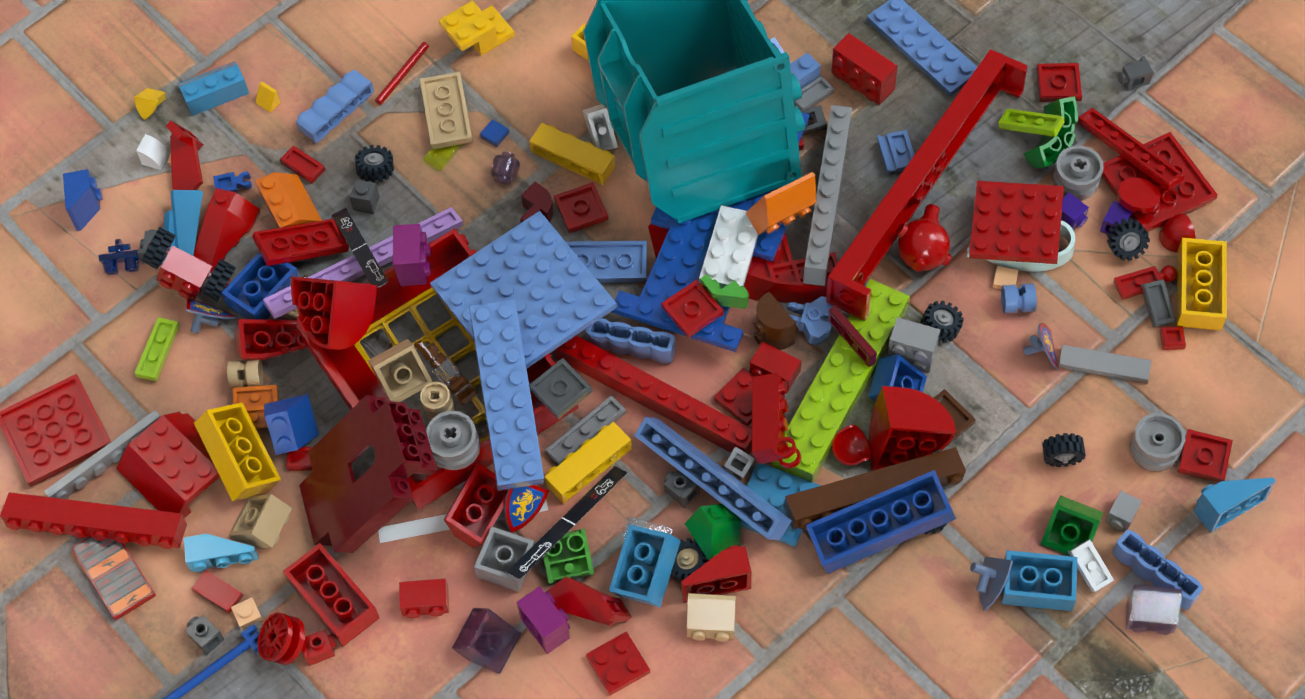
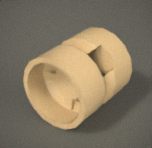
M241 360L229 361L227 377L230 389L245 387V385L248 387L263 386L262 361L247 360L246 363H243ZM242 370L245 372V379H243Z
M431 382L421 390L420 400L430 420L440 413L455 410L450 391L445 384Z

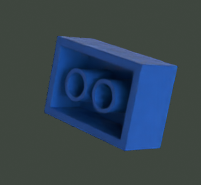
M259 252L221 293L226 305L244 318L266 320L271 313L264 305L263 299L291 286V276H300L297 268L288 262L267 266Z

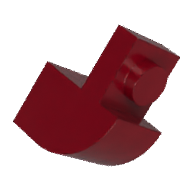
M534 181L521 195L523 207L528 211L520 218V222L522 223L539 211L551 222L553 218L552 197L547 189Z

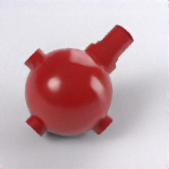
M928 204L925 207L924 214L920 219L912 221L908 225L902 223L896 231V235L899 236V255L905 264L916 271L932 270L941 264L946 266L952 258L949 254L950 239L948 233L938 221L940 208L934 204Z

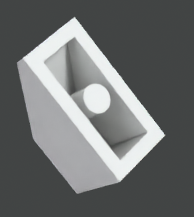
M600 104L582 110L594 146L602 150L617 148L618 145L610 124L607 108Z

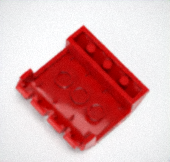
M179 411L162 415L131 441L116 469L157 511L182 513L183 517L186 518L191 513L188 504L214 483L220 475L194 425L195 420L188 413L182 414Z

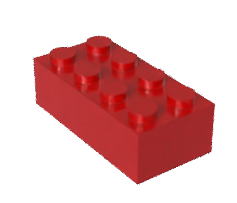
M321 543L317 544L283 570L288 583L330 633L333 634L342 647L380 618L376 607Z

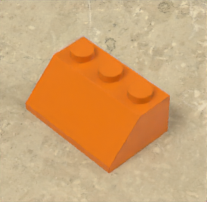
M273 172L255 180L259 193L278 228L322 221L297 174Z
M811 172L763 196L745 213L758 235L766 231L770 234L779 228L778 225L783 223L786 226L796 220V216L799 215L802 218L811 212L810 208L817 203L815 174Z

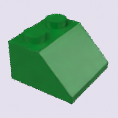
M1060 495L1042 538L1041 545L1069 555L1068 552L1083 542L1087 540L1093 541L1104 512Z
M723 504L700 506L684 523L708 560L730 546L738 545L740 547L741 520Z

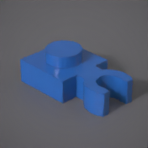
M234 172L213 176L215 189L219 188L238 194V188L245 190L252 188L251 181L244 182L246 179H251L249 172H242L237 177Z

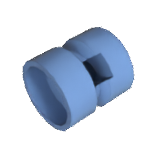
M1034 283L1021 284L1019 288L1015 284L1002 285L1001 303L1003 313H1017L1019 309L1022 312H1035L1037 297Z

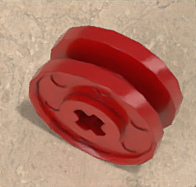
M276 612L271 614L261 627L258 637V651L263 660L282 665L292 663L300 654L304 644L305 628L303 622L297 617L288 616L284 613Z

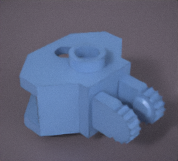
M821 296L812 303L806 302L805 305L793 302L788 303L787 309L789 311L802 315V318L794 315L789 316L795 321L799 331H803L808 344L818 346L829 338L832 325L828 321L829 309L833 305L826 303V297Z

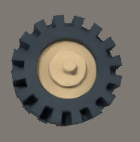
M686 538V542L683 539L680 540L679 549L671 571L680 581L687 578L709 561L695 539L692 541L690 538Z

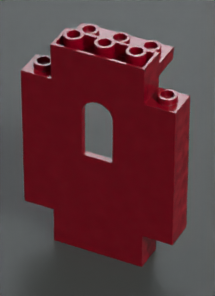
M366 395L308 451L313 472L299 487L314 545L321 543L324 546H332L334 552L354 553L414 499L408 481L410 475L413 473L432 475L437 471L419 409L407 408L404 402L386 401L385 397ZM372 445L375 449V461L355 481L351 464Z

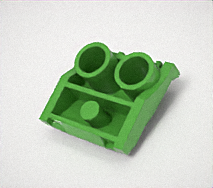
M585 528L566 533L543 556L549 584L559 582L564 577L573 579L594 574Z

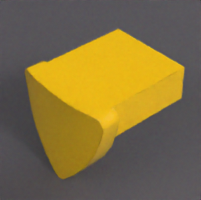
M146 88L134 96L137 111L144 120L150 117L158 105L166 100V92Z

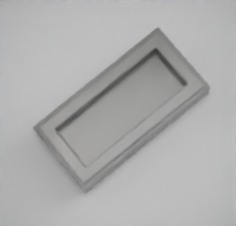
M820 76L801 89L802 98L794 101V106H798L800 111L812 108L832 95L835 89Z

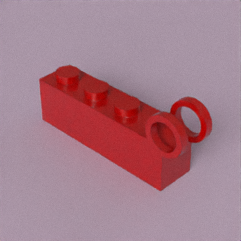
M779 373L752 377V453L758 464L779 461L782 467L790 469L800 463L802 456L796 448L795 441L790 437H785V431H788V423L785 418V413L788 412V405L785 399L788 388L786 381H782ZM794 453L797 454L795 461L791 463L783 462V459L791 457Z

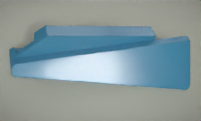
M171 191L172 211L168 210L164 213L163 229L176 235L169 249L175 246L193 256L203 191Z

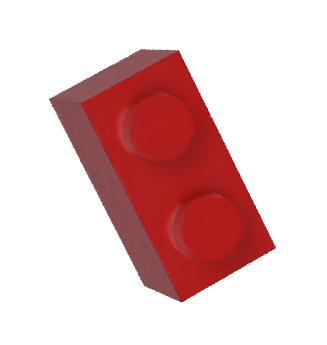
M762 342L750 361V373L754 376L779 373L782 381H786L789 391L801 372L802 361Z
M446 578L399 582V602L402 616L407 618H418L420 615L438 617L442 616L443 613H449V594Z

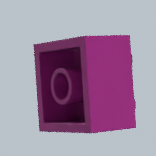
M420 224L394 225L393 267L400 286L427 284V276L431 275L427 256L431 255L430 243H427L426 232H422Z
M539 586L516 602L521 621L547 654L570 639V626L567 622L569 619L561 608L558 610L553 604L555 600L548 591L544 592Z

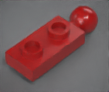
M1167 265L1158 272L1156 266L1115 277L1113 283L1121 299L1124 300L1143 294L1141 289L1143 284L1162 279L1167 283L1175 281L1178 271L1174 266Z

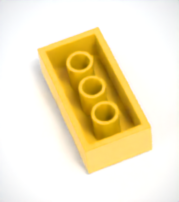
M1182 238L1178 248L1177 326L1221 331L1227 318V241Z
M243 402L208 409L194 422L232 502L268 493L281 481Z

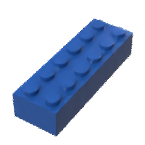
M935 470L807 524L806 527L821 564L827 574L953 521L956 517Z

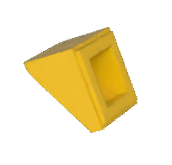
M260 82L256 104L268 112H272L280 104L277 90L264 82Z

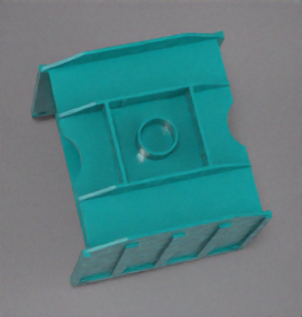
M597 0L583 30L596 99L607 107L611 127L616 131L630 157L636 174L648 182L652 204L670 215L679 224L718 210L721 206H729L785 186L802 177L797 133L805 130V122L798 106H794V101L802 98L801 87L795 74H791L788 53H781L777 47L773 46L762 22L758 21L751 11L748 0Z

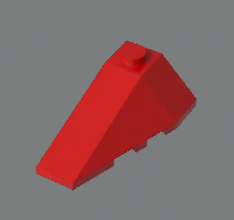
M216 188L208 204L193 256L211 265L210 271L213 273L219 260H224L226 258L225 255L233 246L236 247L240 243V238L246 232L249 233L253 228L260 213V208L236 192Z
M238 319L234 332L236 352L242 360H264L307 348L296 326L298 324L297 320Z

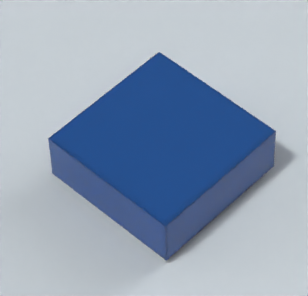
M492 119L482 130L480 137L498 147L509 134V129Z

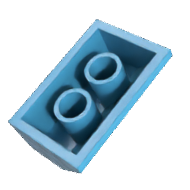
M235 61L177 83L191 116L249 94L244 77Z

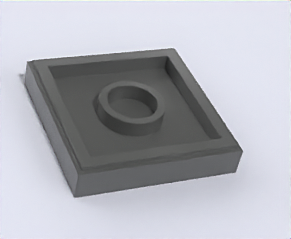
M563 358L529 385L530 391L558 420L593 392L592 387Z

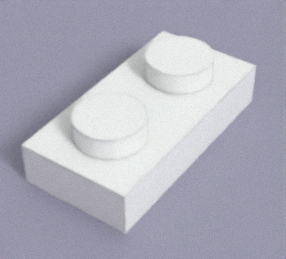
M1091 540L1083 542L1068 552L1071 557H1077V568L1091 592H1096L1114 581Z

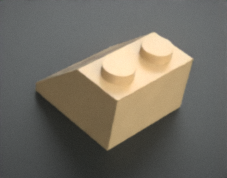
M408 339L368 360L390 401L401 402L421 391L425 385L433 382L414 345Z
M272 494L248 497L229 536L261 549L273 548L280 538L279 534L283 526L289 521V514L292 508Z
M688 593L687 637H691L694 640L714 638L720 642H726L729 639L734 640L736 596Z

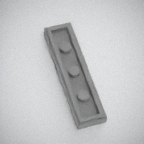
M1062 345L1059 368L1148 383L1151 360Z
M611 395L544 450L545 454L557 466L560 465L569 453H575L580 449L584 441L595 437L603 426L610 425L613 421L616 422L627 413L626 409Z

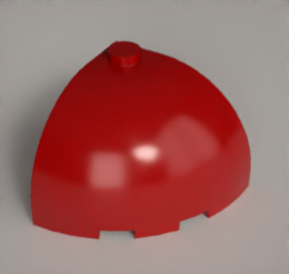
M291 276L292 304L297 306L299 314L296 318L303 332H307L310 335L312 342L323 348L341 350L353 346L365 335L374 315L377 285Z
M882 386L872 411L868 442L872 452V458L870 459L871 471L930 455L938 449L942 451L956 434L954 421L946 408L936 399L921 391L910 388Z

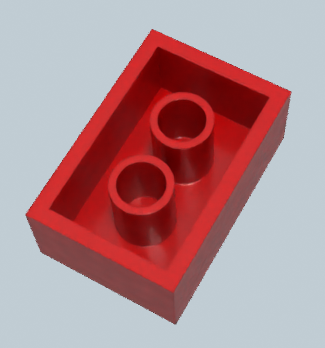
M850 33L833 48L831 73L837 79H842L852 89L858 90L868 100L874 101L878 105H881L895 90L898 66Z

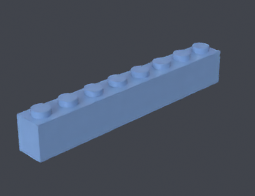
M651 417L644 418L634 435L636 438L764 537L770 540L781 539L792 520L661 420Z

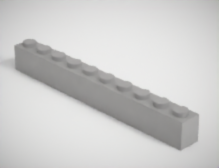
M831 105L816 194L817 203L814 206L804 266L803 283L825 286L851 125L852 107Z

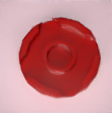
M1128 178L1119 185L1117 191L1118 202L1127 210L1135 213L1136 211H1142V213L1154 211L1158 207L1161 198L1159 189L1150 181L1142 178Z

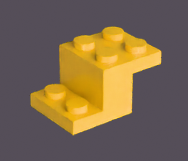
M473 0L439 19V25L461 51L473 45L481 56L515 36L514 30L492 5L481 11Z

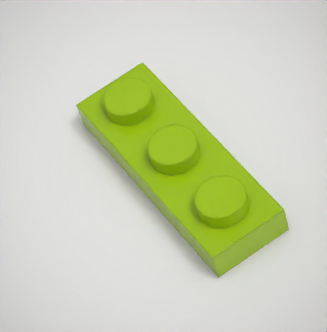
M1006 109L998 125L1000 129L1056 137L1065 121L1063 116Z
M157 318L134 374L136 377L157 382L180 327L178 321Z

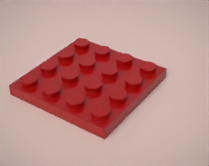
M1171 132L1143 144L1184 174V180L1170 190L1164 188L1121 155L1103 163L1102 177L1116 197L1118 196L1119 185L1128 178L1146 179L1159 189L1161 198L1158 207L1154 211L1149 213L1136 211L1131 216L1134 221L1135 219L1138 220L1147 232L1164 225L1168 219L1177 214H1187L1216 200L1218 196Z
M977 181L969 258L1057 264L1064 186Z
M77 373L0 411V426L30 487L93 456L111 442Z

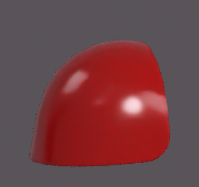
M1184 213L1177 214L1168 219L1159 232L1160 243L1171 252L1178 253L1182 238L1196 239L1193 224Z
M849 425L835 435L832 450L840 463L849 466L858 465L872 458L870 444L863 431L857 425Z

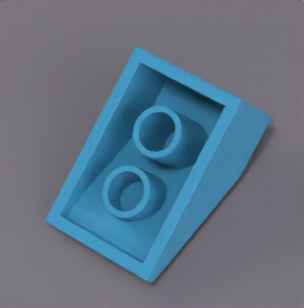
M1271 477L1221 481L1216 485L1209 484L1202 489V494L1197 500L1194 512L1211 533L1265 501L1276 480Z

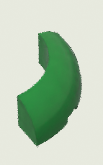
M1075 96L1059 99L1043 106L1045 114L1063 116L1065 123L1056 137L1043 135L1035 148L1023 153L1031 166L1035 168L1050 166L1056 163L1059 154L1064 149L1072 146L1076 136L1074 134L1075 123L1078 122Z

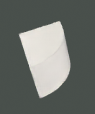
M146 134L136 150L142 165L159 170L162 169L170 154L164 144Z

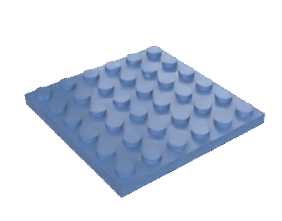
M540 211L430 283L433 290L473 340L470 306L515 299L526 369L617 308V303Z

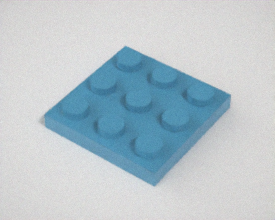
M758 462L747 487L786 517L787 515L783 507L785 496L821 486L766 464H758ZM739 517L741 527L759 533ZM790 524L778 541L796 547L803 529L793 530Z

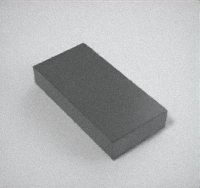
M1164 279L1141 285L1153 328L1175 322L1176 319Z

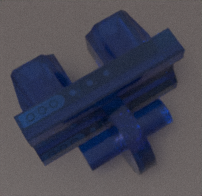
M115 239V245L108 246L109 254L98 255L99 261L103 264L107 275L119 273L118 263L125 262L126 272L139 271L140 258L137 253L138 250H131L130 243L123 244L121 239Z

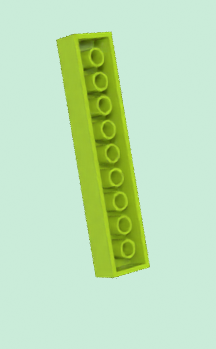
M872 279L869 280L866 286L871 289L869 316L863 321L850 314L848 320L877 352L876 363L871 367L867 366L839 334L791 420L788 431H785V437L792 438L796 443V448L801 453L802 459L800 463L794 468L787 469L782 467L779 461L772 462V467L814 483L832 450L835 435L844 428L872 377L879 358H882L897 317L904 318L909 307V295ZM794 453L791 457L783 459V462L791 463L795 461L797 454Z

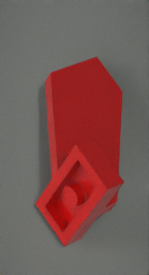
M170 120L166 127L172 133L170 136L172 189L197 190L203 184L198 151L204 144L191 131Z
M564 577L547 590L554 598L555 603L553 604L558 610L561 608L565 613L608 626H612L616 622H626L632 618L621 598L611 597L570 577Z

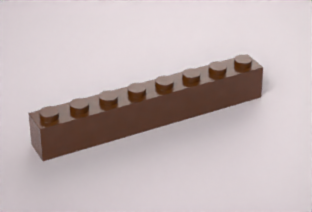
M956 447L787 495L785 496L783 507L787 517L792 520L790 524L793 530L798 528L807 529V524L935 470L942 486L957 485L963 480L966 469Z

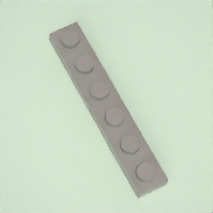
M154 410L44 491L46 496L68 499L75 491L84 488L90 480L102 475L115 462H119L128 444L161 416Z

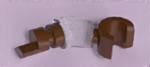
M421 340L414 343L415 348L425 360H430L431 371L449 388L450 392L462 406L478 394L470 382L461 375L448 356L445 357L442 353H438L439 349L434 343L427 347Z

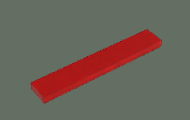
M1094 108L1078 117L1077 124L1167 190H1170L1184 180L1182 172Z

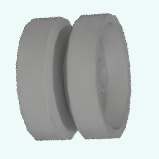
M1085 146L1066 148L1059 154L1056 161L1053 185L1064 186L1063 197L1071 193L1080 201L1088 199L1097 192L1104 169L1103 160L1097 152Z
M446 411L435 416L428 424L426 433L434 461L439 466L447 470H459L466 468L475 461L479 455L481 444L474 422L468 415L460 411Z
M1165 413L1146 415L1136 426L1130 442V453L1134 461L1142 468L1150 471L1169 469L1177 462L1185 443V431L1181 423Z

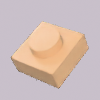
M253 597L231 607L241 630L263 620Z

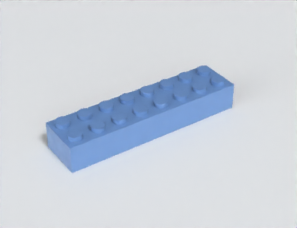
M514 299L470 306V319L497 491L543 484L544 474L516 301Z

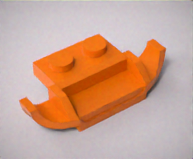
M278 385L233 388V404L243 402L256 429L268 428L264 416V404L279 401Z

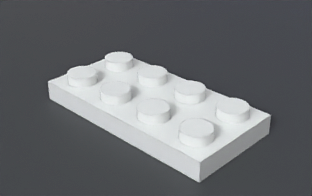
M726 206L720 207L700 273L699 283L700 278L708 274L712 280H717L721 288H724L734 280L739 286H744L758 238V233L745 214L747 211Z

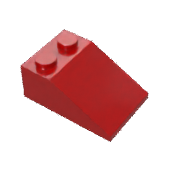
M734 545L726 550H722L681 581L683 603L688 602V593L724 595L751 589L752 571L746 547Z

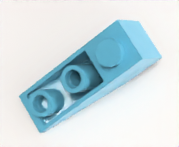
M210 534L184 537L185 562L190 571L203 572L207 568H226L230 564H249L253 560L259 559L255 547Z

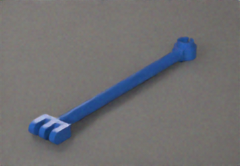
M252 625L241 633L244 638L243 642L163 699L181 698L250 647L256 654L258 652V637L260 633L256 632L258 628Z

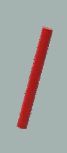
M422 42L375 99L377 104H383L429 48L426 42Z

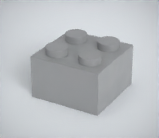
M897 317L889 341L888 356L899 354L921 372L930 373L937 351L940 329Z
M491 527L474 565L476 577L520 592L527 573L519 580L508 574L507 571L535 545V541Z

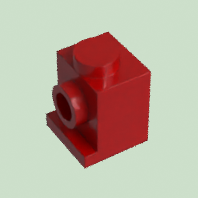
M326 629L305 636L302 652L308 666L335 656L333 648L337 647L333 634L328 635Z

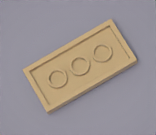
M456 72L421 78L420 84L431 148L437 149L473 142L461 73Z

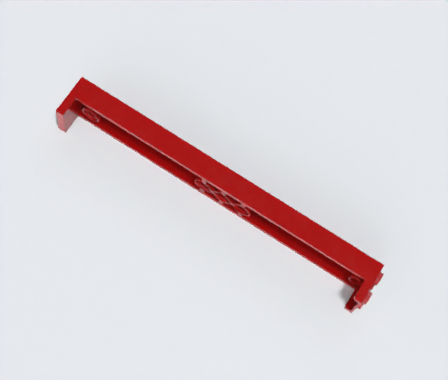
M989 50L829 274L826 303L833 306L836 305L837 308L863 321L867 319L870 310L871 289L865 287L864 284L897 239L896 231L902 223L907 225L998 93L1002 90L1015 97H1021L1024 91L1028 65L1007 57L1002 53Z

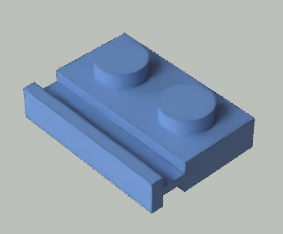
M907 130L888 133L886 136L877 135V143L887 175L890 172H903L914 157Z

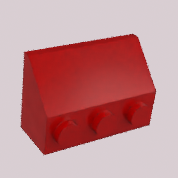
M479 462L476 463L444 518L453 535L472 548L483 545L491 527H493L505 506V497L508 489L497 491L495 473Z

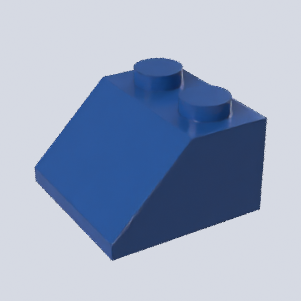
M88 169L63 174L65 207L77 231H81L101 209L100 201L103 200L101 188H98L96 178L91 176Z
M899 354L879 358L868 397L876 402L882 386L910 388L923 392L927 376Z
M308 394L264 404V416L276 455L298 450L319 435Z

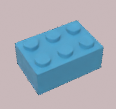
M629 524L609 592L621 598L660 608L681 541L668 533Z
M1006 550L1004 559L1012 560L1013 564L1006 585L1002 590L1001 604L1073 611L1076 603L1077 557Z

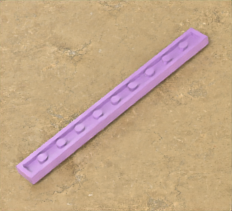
M450 207L418 224H420L422 232H426L427 243H430L452 229L462 227L463 220ZM393 236L369 247L380 267L393 261ZM352 255L307 278L351 282L365 275L356 257ZM291 286L263 299L264 305L274 319L297 308L296 305L292 304Z

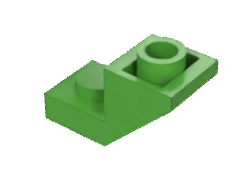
M708 274L700 278V284L719 306L740 309L748 307V291L744 286H739L735 280L721 289L717 280H712Z

